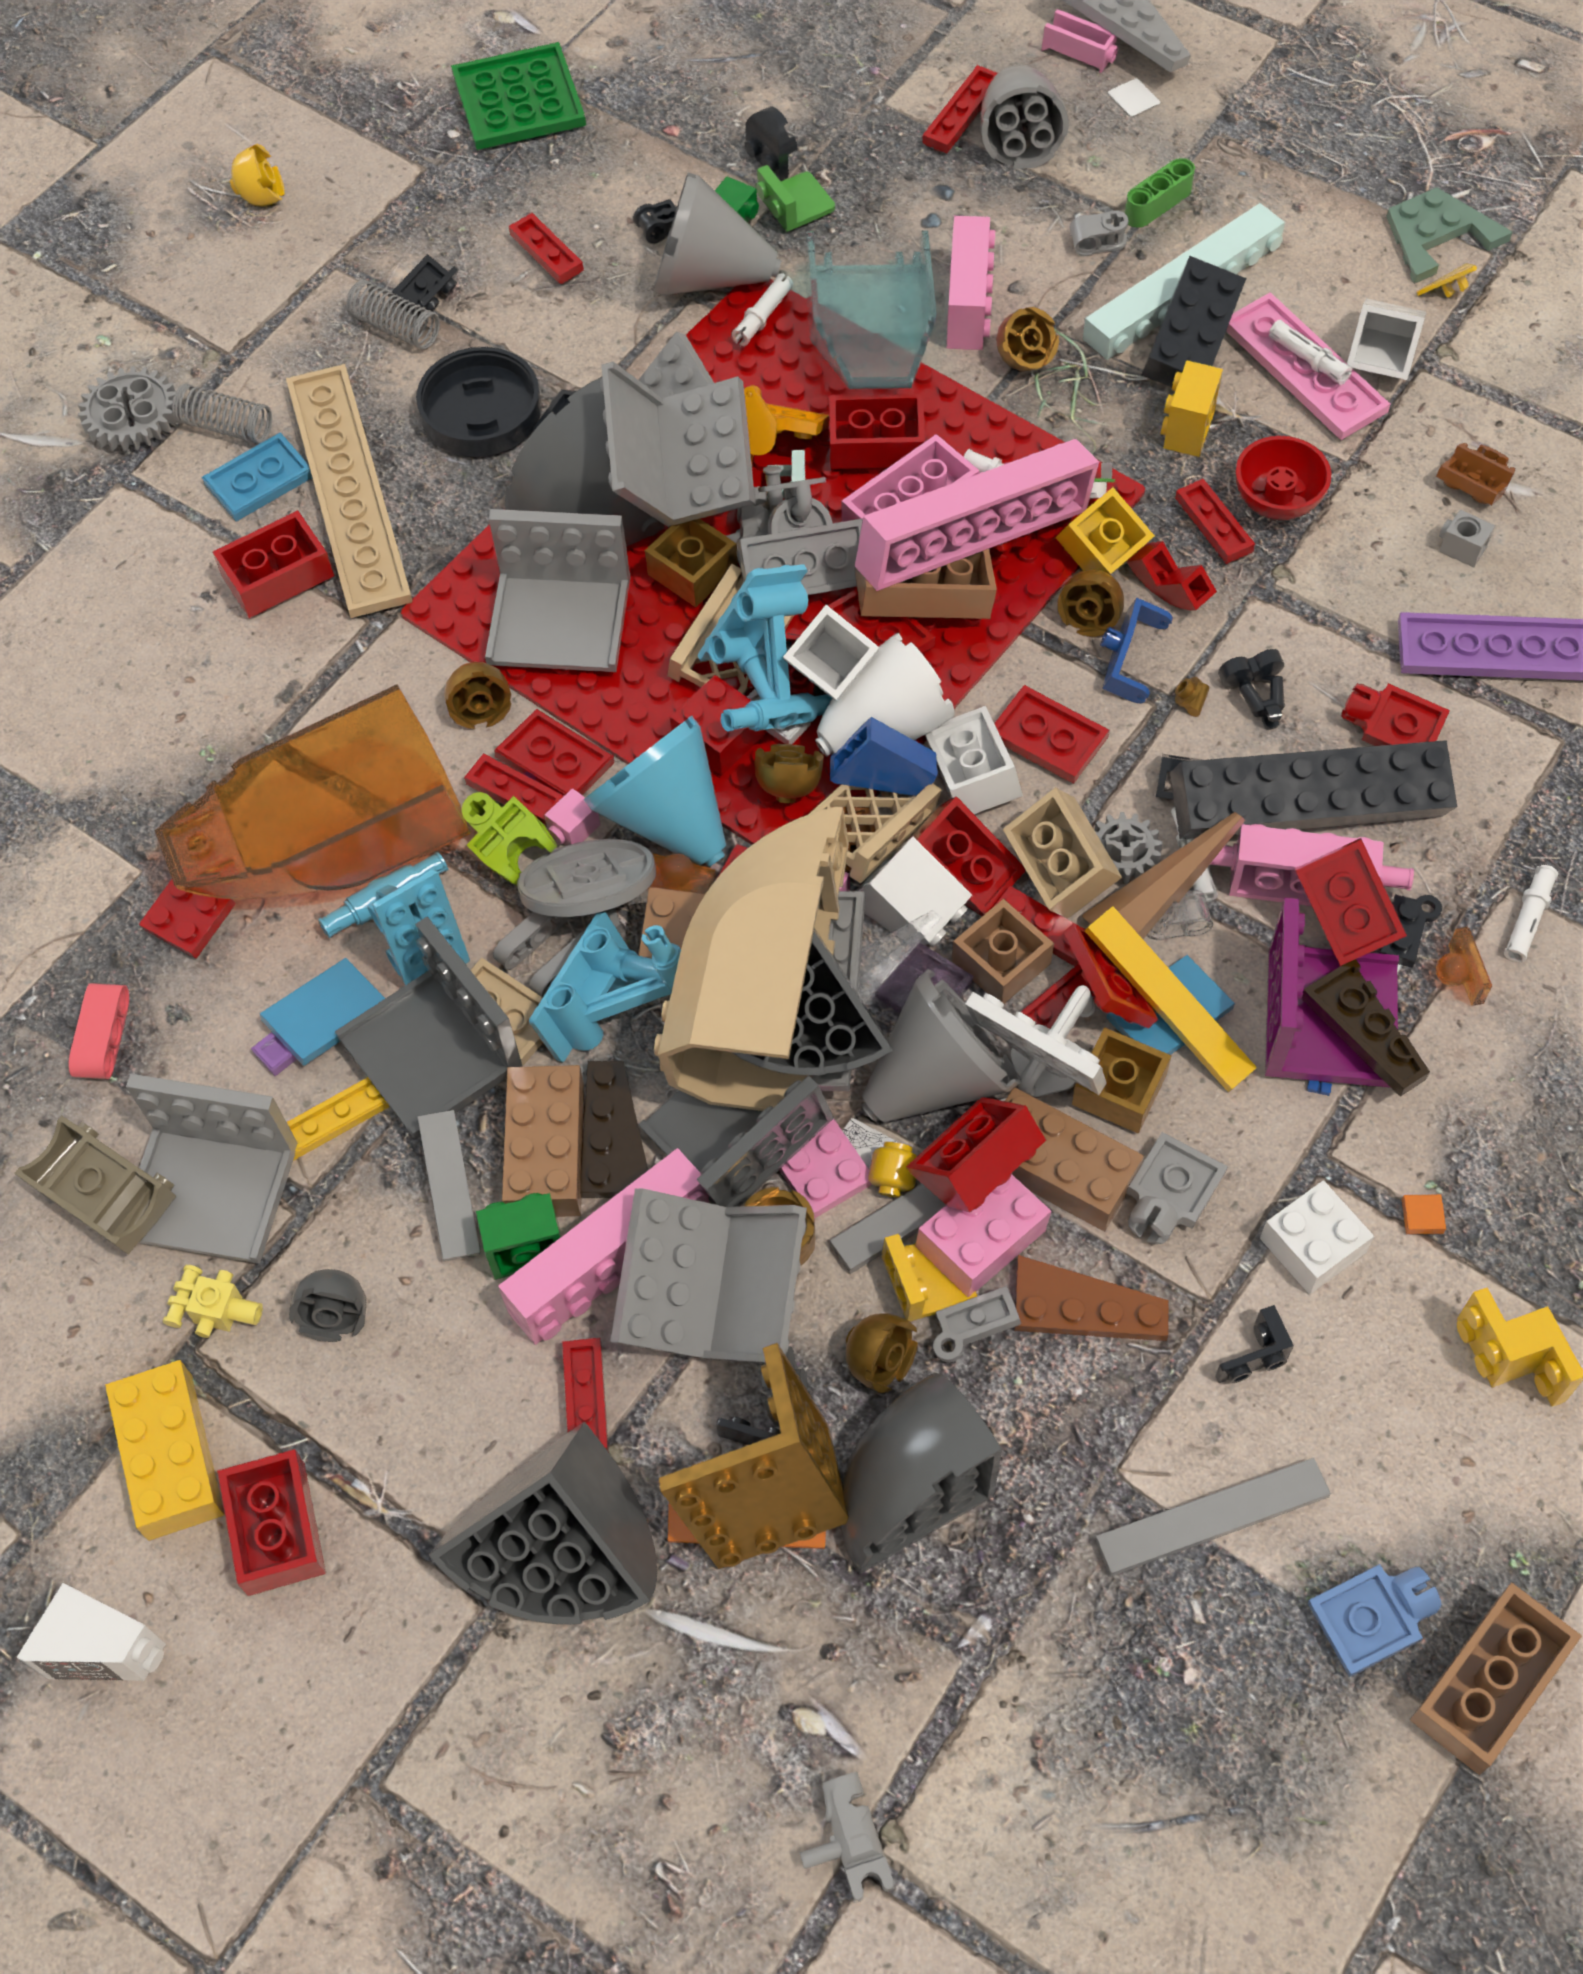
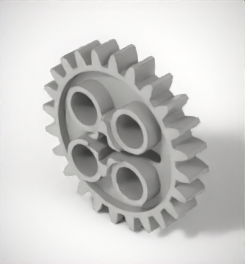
M135 366L131 367L129 373H125L121 367L119 368L118 375L115 376L109 371L107 372L108 379L96 378L99 385H88L90 394L81 395L83 403L78 404L80 409L78 416L85 433L89 434L92 442L98 440L100 447L109 444L113 451L118 445L122 446L123 451H127L129 445H134L135 449L139 450L141 442L151 446V438L155 437L161 440L160 432H170L169 423H177L172 414V402L176 392L173 384L168 382L166 376L160 377L157 370L149 374L147 367H144L140 373L136 371ZM126 390L130 399L129 405L135 422V425L133 427H131V423L128 418L129 411L124 398V391Z

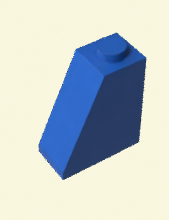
M870 717L830 757V781L836 784L916 796L926 786L931 785L938 774L936 752L873 717Z

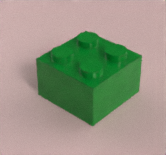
M532 1193L524 1196L519 1201L507 1204L495 1202L487 1205L485 1209L476 1211L484 1252L495 1280L513 1275L562 1237L550 1193Z

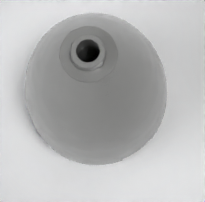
M1011 65L1001 70L989 84L982 102L980 118L982 139L989 155L1004 164L1013 165V169L1035 168L1051 160L1064 138L1067 137L1069 129L1065 105L1053 83L1043 73L1030 66ZM1027 122L1028 129L1032 141L1031 146L1028 149H1026V142L1021 124Z

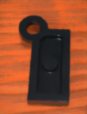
M1395 894L1392 905L1407 936L1381 947L1379 954L1399 955V965L1413 968L1425 922H1432L1439 918L1442 912V904L1432 895H1422L1417 899H1412ZM1424 904L1431 905L1434 911L1430 913L1425 912L1421 906Z

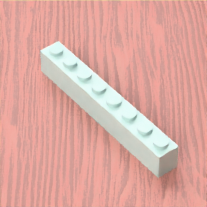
M1261 203L1257 204L1087 316L1084 323L1083 340L1106 360L1117 353L1124 352L1129 345L1140 338H1145L1153 329L1161 325L1189 256L1238 274L1246 267L1254 265L1270 251H1275L1281 245L1285 222Z

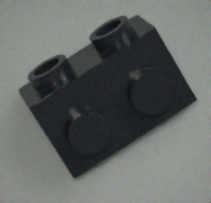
M427 254L398 284L392 293L403 297L405 300L414 302L426 310L434 311L440 303L438 298L442 294L448 296L458 282L454 279L459 269L453 266L447 271Z

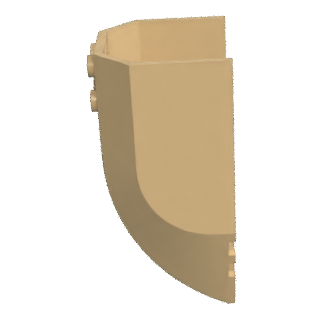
M835 806L814 812L767 834L740 854L720 874L700 902L683 941L670 1000H665L663 1004L662 1022H665L663 1033L657 1034L655 1039L654 1054L659 1057L660 1071H664L669 1086L710 1105L764 1111L770 1106L775 1107L785 1098L784 1093L791 1084L798 1080L802 1082L808 1076L781 1073L762 1068L737 1057L732 1052L789 1059L814 928L831 954L834 955L835 940H829L831 920L839 919L838 895L840 887H843L849 845L843 807Z

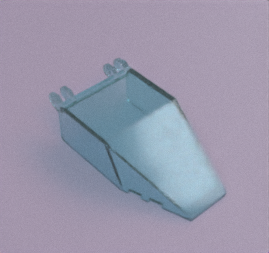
M928 230L921 231L920 252L913 253L912 265H904L902 252H896L895 265L832 266V253H825L824 266H816L813 231H807L805 276L809 338L848 389L912 388L937 316Z

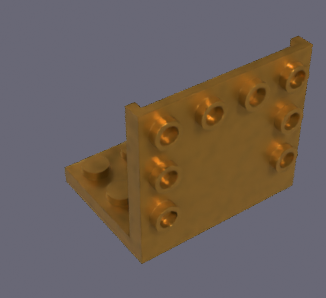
M778 1342L763 1348L766 1364L761 1366V1372L767 1387L772 1389L773 1397L768 1398V1404L776 1422L779 1421L781 1434L659 1478L661 1493L718 1569L736 1566L743 1560L760 1554L773 1553L780 1547L799 1540H809L815 1537L816 1534L846 1524L848 1520L843 1498L842 1480L829 1425Z

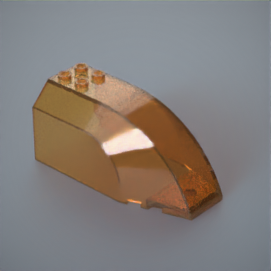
M398 684L238 759L231 765L233 770L218 783L214 780L206 786L207 792L193 804L190 802L186 803L154 830L175 887L189 893L222 899H263L356 887L382 877L471 834L469 823L462 816V807L447 773L423 726Z

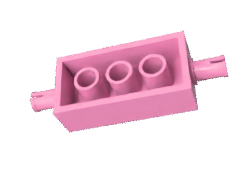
M1242 824L1237 844L1224 846L1211 862V865L1230 867L1229 896L1283 902L1284 898L1299 899V905L1312 906L1295 872V868L1359 838L1341 837L1332 833L1302 832L1294 828L1286 830L1269 828L1261 824ZM1359 837L1368 851L1383 886L1410 891L1413 884L1414 868L1408 869L1382 865L1384 842Z

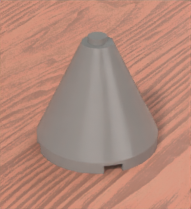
M688 172L664 248L653 292L665 296L769 282L771 276L777 277L782 261L777 259L778 252L700 176Z
M929 969L915 980L887 1040L893 1051L879 1058L862 1094L865 1102L861 1106L873 1121L880 1119L883 1122H889L979 1100L981 1097L987 1098L1008 1093L1021 1083L1016 1068L1007 1055L1002 1056L994 1043L996 1040L992 1034L974 1022L965 1002L943 979L936 985L933 984L931 978L935 976V973Z

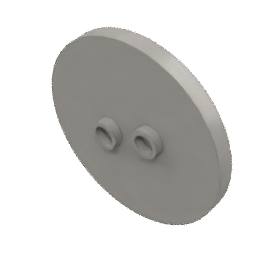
M620 839L590 840L567 845L539 857L522 872L517 886L521 902L533 912L555 917L583 916L618 907L638 897L655 880L656 866L653 854L649 849L638 843Z

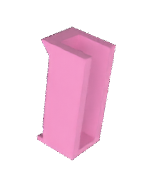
M1057 9L1054 14L1053 25L1049 23L1045 25L1041 51L1050 48L1100 68L1099 72L1102 73L1107 64H1112L1117 56L1118 46H1115L1117 36L1099 25Z

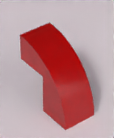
M1163 541L1147 543L1126 561L1138 579L1152 593L1177 608L1196 611L1217 592L1202 565L1178 568Z

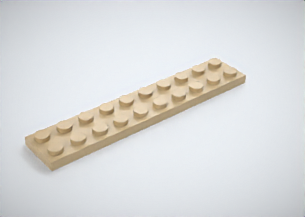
M345 364L286 378L350 618L411 603L413 600Z

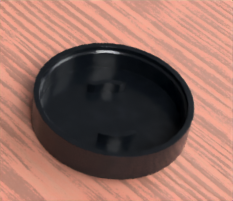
M471 347L444 356L425 372L419 382L416 394L421 424L427 436L440 448L453 454L468 457L491 456L517 446L533 432L532 429L540 419L542 410L538 380L530 365L516 354L494 347Z

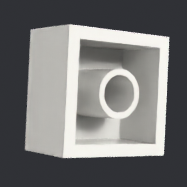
M1323 1180L1267 1220L1260 1239L1310 1295L1365 1255L1374 1235Z

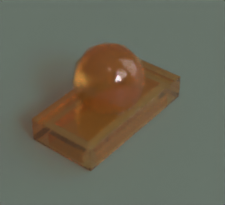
M652 853L656 866V877L650 885L652 888L706 894L715 881L716 869L693 864L689 857L682 853H673L666 857Z
M1468 926L1456 928L1448 945L1450 952L1443 955L1437 961L1436 976L1441 983L1449 987H1458L1463 984L1471 1006L1484 1004L1492 988V983L1470 928Z

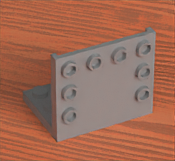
M612 361L601 365L602 378L600 380V387L605 400L603 419L607 426L608 434L606 452L610 458L611 468L608 479L613 492L668 527L755 504L743 380L737 376L662 398Z
M491 509L489 523L500 577L485 655L486 663L498 666L616 672L630 584V571L622 516Z
M130 1074L126 1088L153 1127L139 1168L152 1177L159 1173L175 1185L171 1192L176 1195V1198L161 1218L139 1243L260 1264L298 1144L272 1096Z
M644 1188L635 1189L610 1342L719 1361L766 1364L763 1348L777 1342L784 1354H786L789 1348L788 1333L790 1320L795 1307L794 1292L796 1278L800 1271L799 1258L802 1237L806 1230L805 1216L807 1208L796 1205L724 1207Z

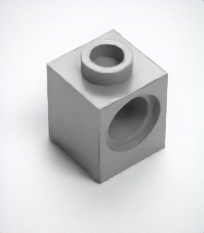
M1459 510L1453 521L1447 519L1441 529L1439 537L1443 538L1439 552L1475 567L1489 545L1495 525Z

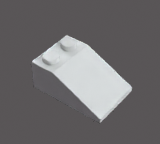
M986 706L951 718L925 735L930 749L936 752L937 767L949 798L952 799L957 796L974 815L1023 796L1015 766Z

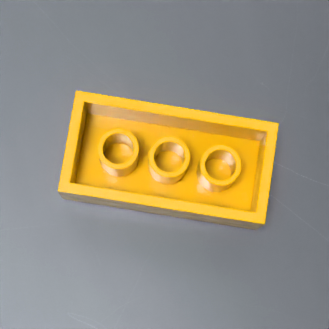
M178 1360L105 1384L136 1529L150 1541L225 1516L193 1378L183 1362Z

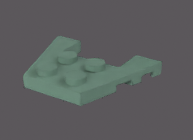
M1437 187L1388 208L1386 216L1396 243L1401 245L1405 265L1410 267V277L1414 284L1437 274L1439 264L1427 252V250L1470 232L1489 251L1510 242L1512 232L1508 228Z

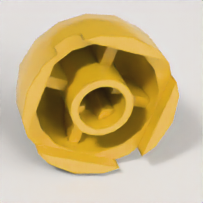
M258 143L246 148L234 158L231 167L232 178L230 179V185L234 193L240 195L248 203L255 206H267L282 200L283 198L280 196L285 194V189L277 165L271 167L267 160L271 155Z

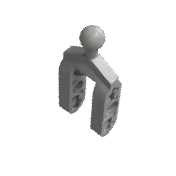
M612 908L603 911L607 913L618 932H620V923L616 909ZM532 912L497 944L493 952L494 959L506 969L516 967L571 917L547 916ZM596 913L589 914V916L592 918H594V916L596 915ZM586 928L535 973L529 986L532 991L544 997L552 981L556 978L570 953L586 931Z

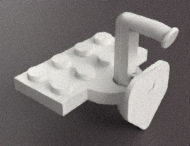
M1082 985L1075 989L1051 1029L1043 1025H1035V1021L1021 1012L1017 1011L1015 1015L1010 1014L1002 1009L1004 1004L988 993L981 997L972 992L965 1005L974 1022L1004 1039L1012 1047V1062L1021 1079V1083L1018 1085L1019 1090L1036 1098L1069 1090L1077 1082L1097 1095L1101 1093L1107 1082L1102 1071L1103 1068L1098 1065L1100 1060L1095 1055L1066 1039L1079 1016L1089 1017L1095 1012V1004L1088 987Z

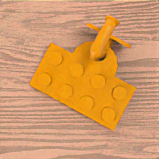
M751 385L744 389L751 465L754 455H764L772 450L775 445L776 433H782V430L794 431V436L798 438L812 439L813 435H819V433L829 428V415L767 404L762 399L759 387Z

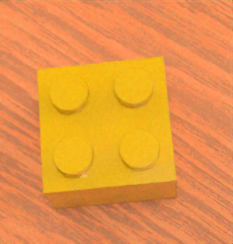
M1186 360L1182 373L1176 372L1172 391H1175V394L1168 395L1164 408V413L1169 414V417L1165 416L1160 433L1165 435L1164 449L1200 457L1215 413L1223 369Z
M1112 487L1068 524L1056 539L1083 571L1090 569L1102 570L1111 575L1155 535Z

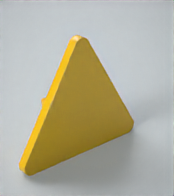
M1466 263L1419 289L1416 293L1419 296L1442 286L1445 295L1450 297L1455 293L1451 283L1456 280L1460 291H1464L1468 288L1465 275L1477 270V267L1474 264Z

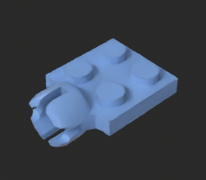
M1379 1564L1308 1601L1310 1609L1349 1677L1423 1639L1417 1624L1437 1613L1442 1603L1436 1587L1417 1596L1415 1595L1427 1587L1426 1582L1431 1580L1422 1568L1413 1567L1397 1576H1389Z

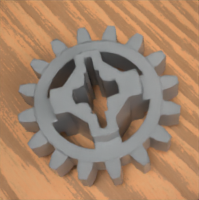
M1120 812L1119 819L1115 820L1109 814L1106 816L1105 824L1097 821L1094 831L1123 877L1124 883L1128 884L1131 876L1137 878L1160 862L1163 843L1158 840V829L1149 831L1151 821L1138 822V814H1134L1131 819H1126L1125 813Z

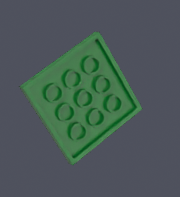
M559 42L451 65L453 78L476 150L587 126L586 117Z

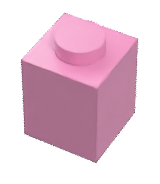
M573 788L545 814L548 831L558 845L564 844L567 846L583 842L601 825L599 814L592 811L583 800L585 797Z

